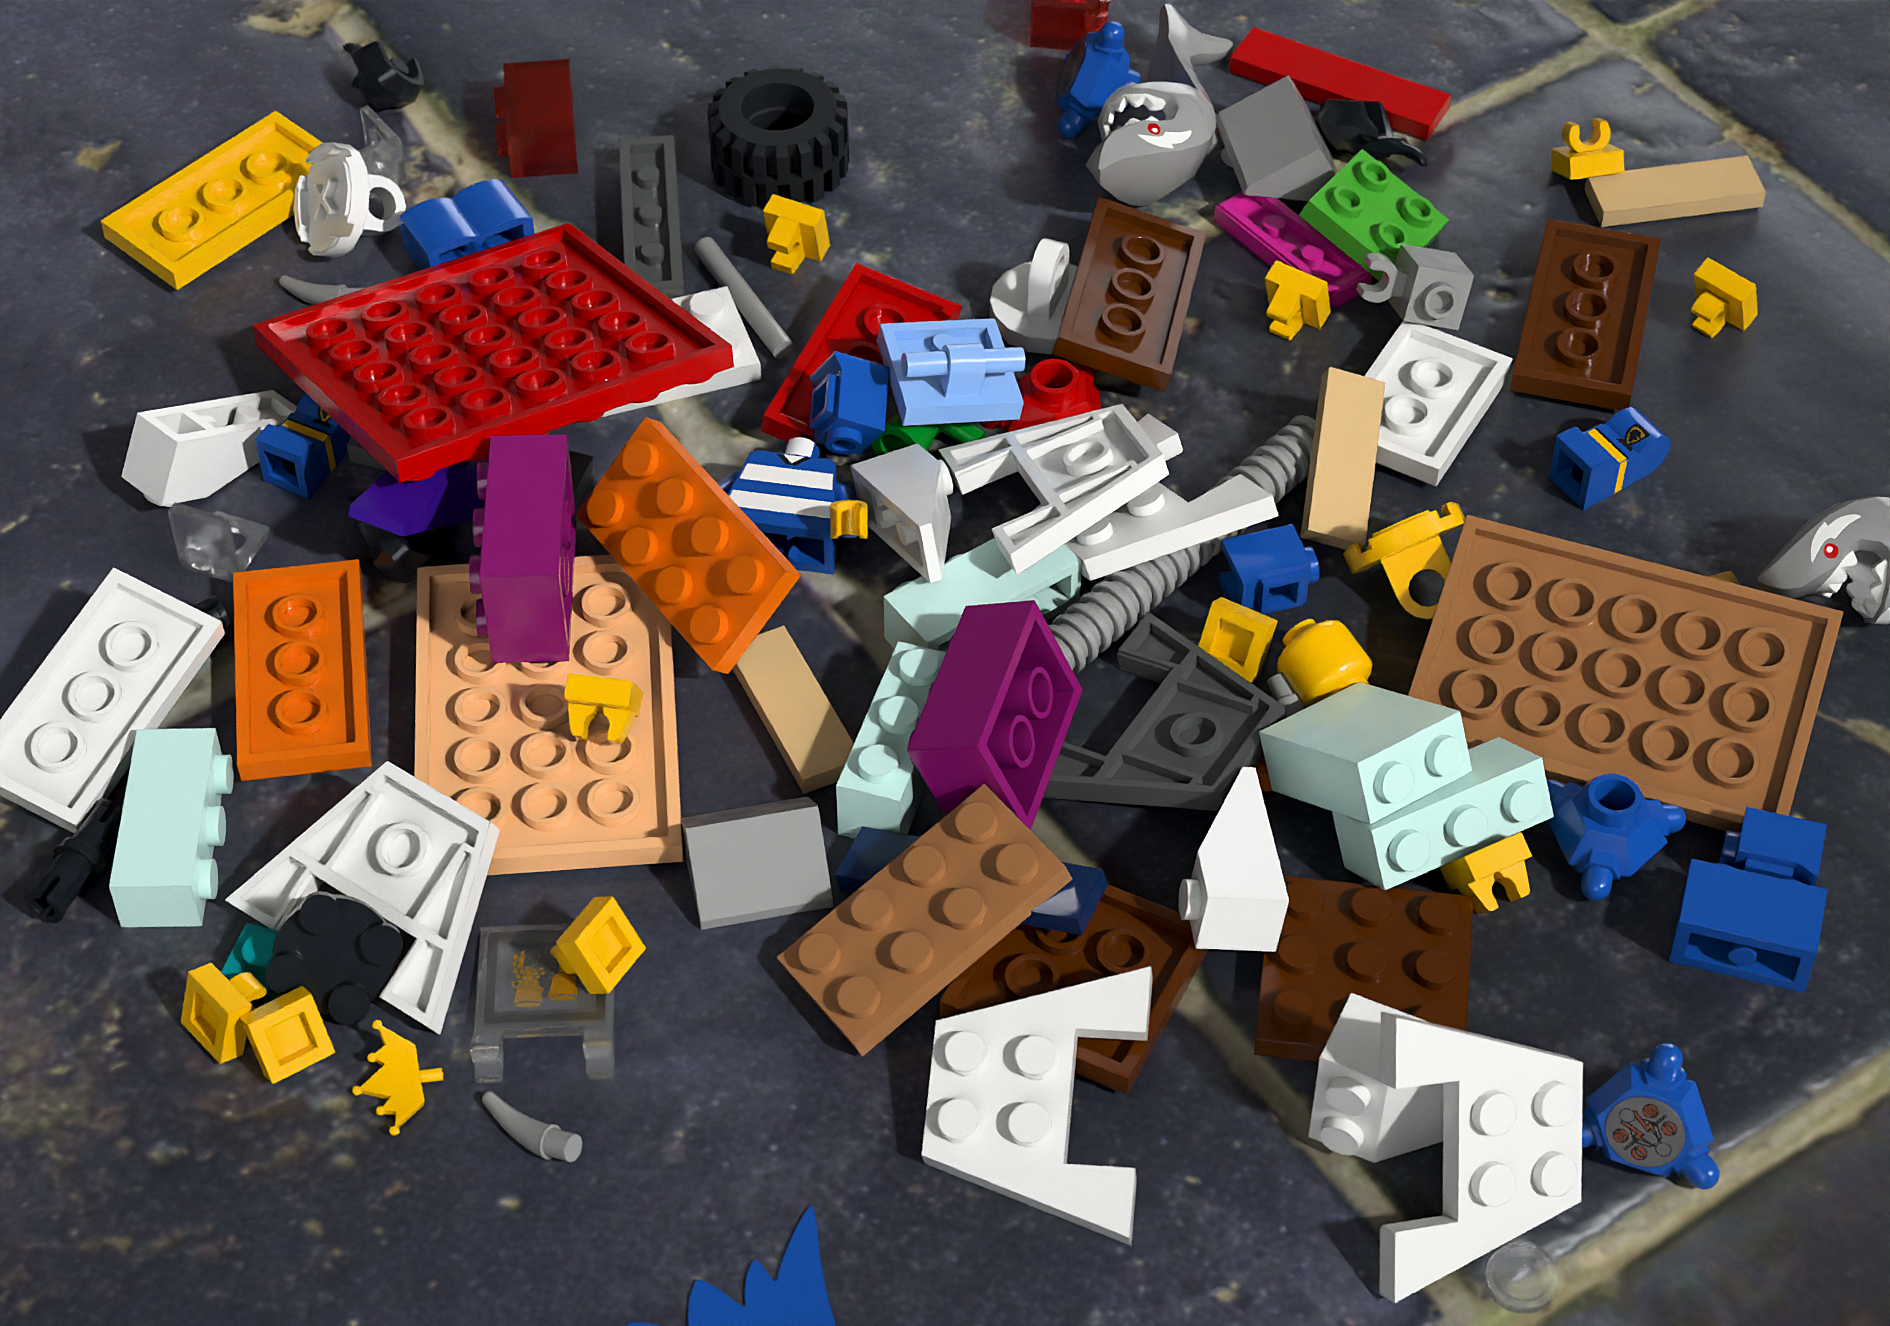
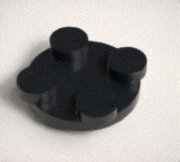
M323 891L313 892L307 895L301 904L289 913L280 925L274 939L272 958L266 966L267 983L273 991L282 995L303 985L312 994L319 1014L331 1015L336 1022L343 1025L359 1023L368 1014L370 1002L383 991L392 975L394 963L403 950L401 933L394 925L387 923L373 907L362 900L346 895H332Z

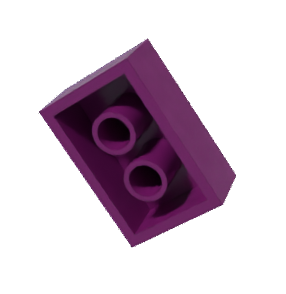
M567 434L491 436L489 462H478L477 465L479 500H485L484 508H474L473 513L474 543L476 547H482L480 555L470 556L469 561L471 594H482V599H477L476 602L477 636L489 638L492 663L569 661L577 517Z
M1035 600L965 606L955 633L950 637L948 650L937 677L930 686L928 699L917 726L910 735L907 748L911 762L918 768L934 795L939 809L945 815L949 814L985 784L1031 831L1083 691Z

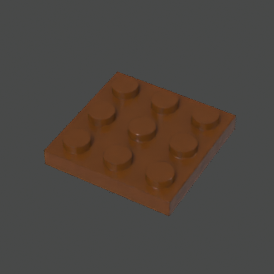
M1283 875L1289 903L1276 952L1264 951L1254 1055L1319 1062L1320 1056L1351 993L1430 1023L1467 1031L1474 896L1393 887L1384 891L1375 885Z
M1108 884L1083 935L1019 924L950 983L940 999V1017L948 1018L1151 966L1153 978L1147 1041L1078 1037L1075 1073L1128 1095L1209 949L1195 948L1190 921L1182 920L1179 912Z

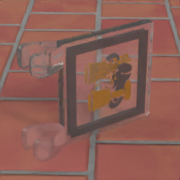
M572 923L481 927L475 1026L471 1041V1059L473 1064H475L474 1079L476 1083L486 1084L503 1081V1039L584 1035L583 1051L586 1058L587 1078L607 1079L614 1077L615 987L609 994H589L576 973H565L550 951L554 945H557L556 941Z

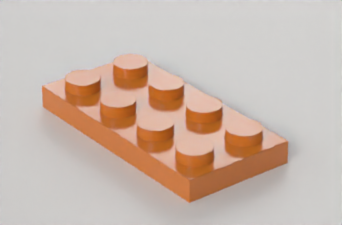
M647 417L642 420L576 513V516L712 671L730 673L801 576L797 569L660 421Z
M359 559L234 572L237 767L241 781L372 767L363 586Z

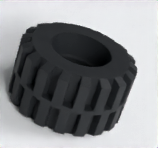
M767 66L766 70L758 71L757 69L745 71L743 77H732L725 82L726 88H718L713 94V102L709 103L707 111L711 170L714 171V179L718 185L725 186L726 193L733 198L744 197V203L753 206L759 203L767 205L772 194L800 203L807 200L816 202L824 198V191L833 192L840 185V178H845L849 162L847 101L844 95L839 94V87L832 81L824 82L823 75L814 71L805 73L803 68L793 66L789 69H781L779 66Z

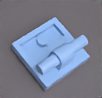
M995 318L880 324L877 344L884 365L890 367L889 382L903 426L1020 419L1024 401L1014 372L1024 370L1025 353L1022 347L1005 348Z

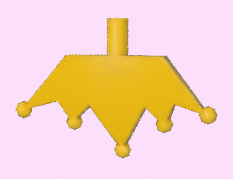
M375 1020L372 1022V1027L379 1031L384 1046L377 1052L368 1054L367 1059L372 1063L376 1061L382 1067L361 1087H353L352 1093L356 1096L364 1094L388 1100L384 1106H378L375 1112L380 1116L384 1114L396 1115L395 1126L389 1129L390 1135L396 1136L399 1134V1128L424 1106L425 1099L422 1083L443 1081L442 1068L419 1070L416 1045L382 1026L381 1020Z

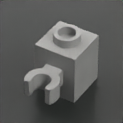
M1401 244L1395 265L1383 254L1368 253L1365 255L1364 262L1373 270L1383 271V276L1378 283L1373 285L1357 284L1356 290L1362 298L1374 303L1388 300L1405 322L1459 330L1474 274L1456 253Z

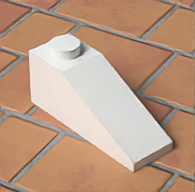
M274 390L139 412L136 416L121 477L140 490L148 501L159 506L173 507L180 502L206 498L259 463L255 438L268 424L279 427L291 413L296 411L297 407Z
M917 443L851 465L857 500L863 501L868 505V526L929 583L942 580L951 522L947 495L953 493L951 475L944 461L941 459L937 460Z
M1242 767L1198 850L1191 879H1183L1181 882L1179 914L1182 920L1190 921L1195 948L1276 952L1289 898L1256 768Z

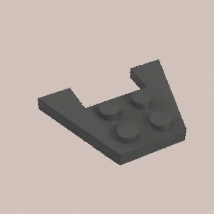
M1147 612L1118 650L1119 669L1161 683L1106 756L1063 742L1043 798L1219 811L1242 767L1256 768L1264 757L1259 731L1286 718L1285 707L1153 614Z

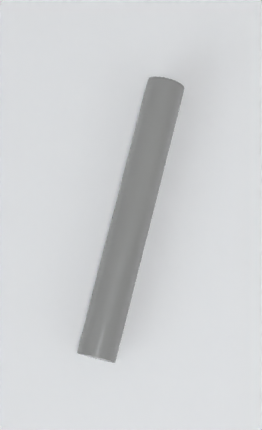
M711 237L700 239L694 247L696 255L721 287H728L737 309L776 359L788 357L794 349L793 342Z

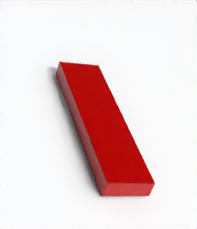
M1256 27L1251 29L1230 56L1229 72L1268 86L1289 75L1303 98L1320 104L1323 99L1381 102L1385 107L1392 129L1423 140L1429 139L1450 106L1451 94Z

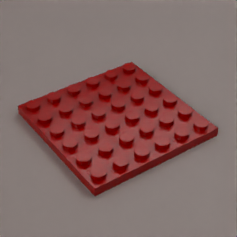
M570 223L252 324L256 346L399 483L425 480L432 477L437 470L463 461H479L489 457L491 436L548 435L554 429L575 422L597 420L606 411L629 403L649 402L655 399L659 393L684 384L706 382L713 374L734 367L733 351L730 343Z

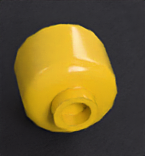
M1307 619L1295 625L1283 637L1282 642L1285 648L1278 657L1277 671L1278 674L1283 673L1306 708L1358 682L1369 684L1367 680L1371 675L1372 661L1349 629L1340 621L1326 620L1316 624L1313 619Z

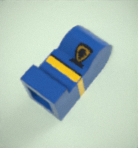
M305 393L300 399L296 411L291 413L279 427L268 424L255 438L264 482L310 499L348 452L347 443L351 436ZM290 462H294L296 475H292L285 470Z
M1629 407L1615 414L1606 424H1600L1584 433L1574 426L1556 435L1549 478L1584 511L1655 471L1668 455L1671 440L1637 408ZM1582 469L1583 476L1580 484L1573 477V473Z

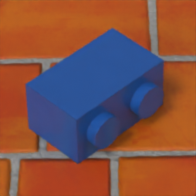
M1691 859L1680 900L1668 962L1805 993L1818 952L1828 889L1803 884L1793 879H1780L1740 870L1727 864Z

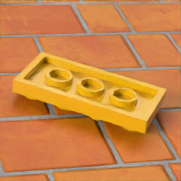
M274 111L102 219L101 225L104 237L173 288L179 290L294 215L296 183L300 175L308 176L312 164L305 163L306 158L312 150L323 142L277 111Z

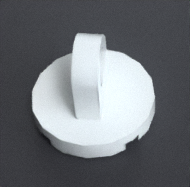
M321 143L308 154L305 163H311L312 165L308 176L300 175L296 183L294 217L297 233L302 242L310 243L311 247L308 248V251L311 254L324 257H343L354 248L361 235H381L400 225L399 216L406 210L401 190L388 178L367 174V168L361 154L355 148L347 144ZM369 192L376 194L384 205L382 220L375 218L368 210Z
M1047 238L1042 239L1038 244L1032 262L1022 263L1006 271L993 285L990 298V318H995L1001 337L1008 344L1022 347L1027 352L1052 354L1077 266L1069 263V246L1067 243Z

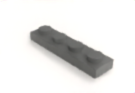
M674 135L618 138L624 264L670 299L684 296Z

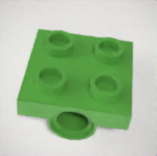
M1363 149L1307 202L1299 214L1300 217L1379 281L1382 279L1383 271L1370 269L1364 262L1366 254H1383L1395 265L1401 244L1427 248L1449 222V219L1434 208L1429 200L1418 195L1391 173L1382 162L1375 160Z

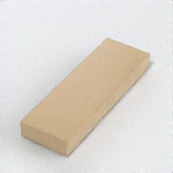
M1748 155L1627 170L1623 173L1588 177L1584 189L1601 227L1763 207L1766 191Z
M1328 367L1322 374L1300 538L1341 549H1346L1355 543L1358 544L1360 550L1365 546L1386 382L1333 367Z
M781 626L758 634L732 668L803 794L838 782L854 745L852 739L786 627Z

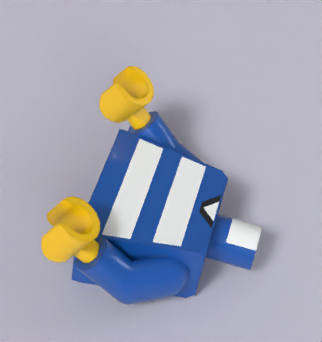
M795 437L789 439L785 444L783 453L762 450L750 453L742 469L733 471L720 481L718 485L797 570L834 575L836 568V539H838V536L849 539L856 538L857 536H860V539L868 538L867 503L858 501L849 485L837 482L836 463L831 459L819 458V447L807 438Z

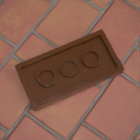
M1098 197L1052 354L1071 360L1075 364L1088 366L1127 379L1134 384L1144 385L1165 392L1172 374L1207 233Z
M1547 219L1510 391L1620 411L1629 408L1661 238Z

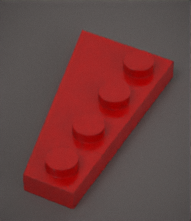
M856 263L764 413L761 431L786 442L795 437H803L813 441L814 429L809 428L812 390L814 387L810 381V376L834 351L884 365L877 344L880 324L959 320L962 305ZM815 443L819 447V450L824 446L822 444Z

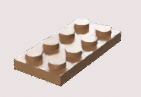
M983 784L777 956V959L789 975L863 1057L1029 917L1033 909L1054 896L1073 879L1066 866Z

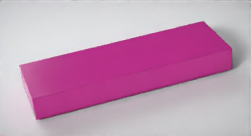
M1242 191L1215 206L1214 221L1271 267L1277 260L1326 281L1331 311L1359 295L1356 290L1358 283L1371 285L1372 275L1279 199L1244 195Z

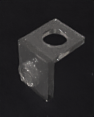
M368 105L360 108L366 147L358 150L365 163L367 174L383 176L392 180L397 186L407 183L401 139ZM369 192V200L377 197L376 194Z
M176 502L168 510L181 567L233 583V573L246 570L270 535L269 527L219 511L213 514ZM232 532L239 533L246 538L245 544L237 551Z

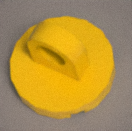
M1448 502L1442 505L1443 508L1441 510L1444 515L1442 518L1439 517L1437 510L1432 512L1426 510L1372 534L1373 537L1367 540L1369 545L1366 547L1367 551L1361 553L1357 543L1350 545L1345 549L1343 555L1351 573H1358L1381 564L1397 601L1403 610L1414 618L1432 620L1438 603L1427 607L1414 602L1409 593V583L1417 573L1432 571L1438 574L1445 584L1451 562L1440 538L1464 526L1466 519L1458 503Z

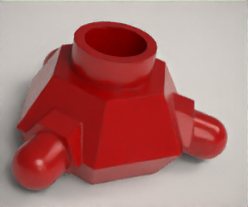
M1061 359L1041 361L1033 367L1031 373L1022 376L1017 381L1024 401L1020 419L981 421L979 423L986 429L1002 427L1007 429V432L1099 410L1101 409L1100 392L1093 385L1095 380L1094 369L1078 364L1073 366L1071 363Z

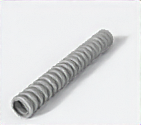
M1304 415L1294 417L1287 426L1282 427L1275 436L1270 437L1263 446L1258 447L1251 456L1245 458L1239 466L1233 468L1226 477L1220 479L1215 487H1211L1206 493L1241 474L1273 495L1275 504L1278 503L1285 494L1291 492L1309 474L1316 420ZM1247 527L1109 574L1103 581L1094 585L1091 592L1081 596L1078 603L1069 606L1065 614H1060L1056 617L1052 625L1048 626L1074 674L1080 673L1085 664L1095 660L1098 653L1104 652L1111 645V642L1117 641L1124 631L1130 630L1137 620L1144 618L1150 609L1158 606L1162 599L1167 598L1175 588L1180 587L1187 580V577L1193 576L1200 566H1204L1210 561L1212 556L1221 552L1223 539L1236 537L1242 534Z

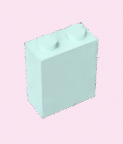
M1358 682L1259 731L1272 791L1368 824H1372L1472 772L1459 710L1362 682Z

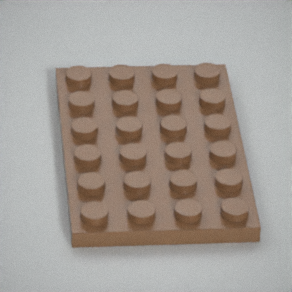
M1467 515L1408 696L1459 710L1468 750L1500 737L1542 757L1546 780L1556 779L1565 784L1571 781L1582 786L1584 783L1601 775H1623L1638 785L1646 800L1659 799L1661 804H1671L1682 808L1686 814L1687 821L1723 831L1739 832L1746 807L1789 816L1844 612Z

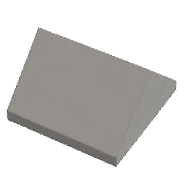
M1289 75L1218 112L1216 125L1244 195L1309 201L1338 173L1317 121Z
M808 796L681 818L682 842L701 930L833 907L819 808Z

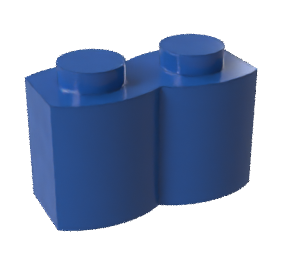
M498 179L472 184L462 189L452 198L426 200L409 208L399 216L403 248L420 270L534 234L533 218L505 182Z

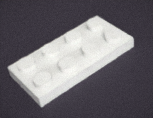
M113 568L0 719V796L75 834L92 812L97 801L107 799L130 767L136 729L158 728L225 635L222 621Z

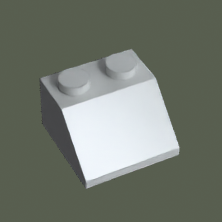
M1351 993L1320 1056L1308 1137L1322 1142L1327 1148L1336 1153L1355 1155L1373 1163L1443 1142L1444 1083L1394 1089L1383 1084L1381 1079V1011L1421 1021L1425 1020Z

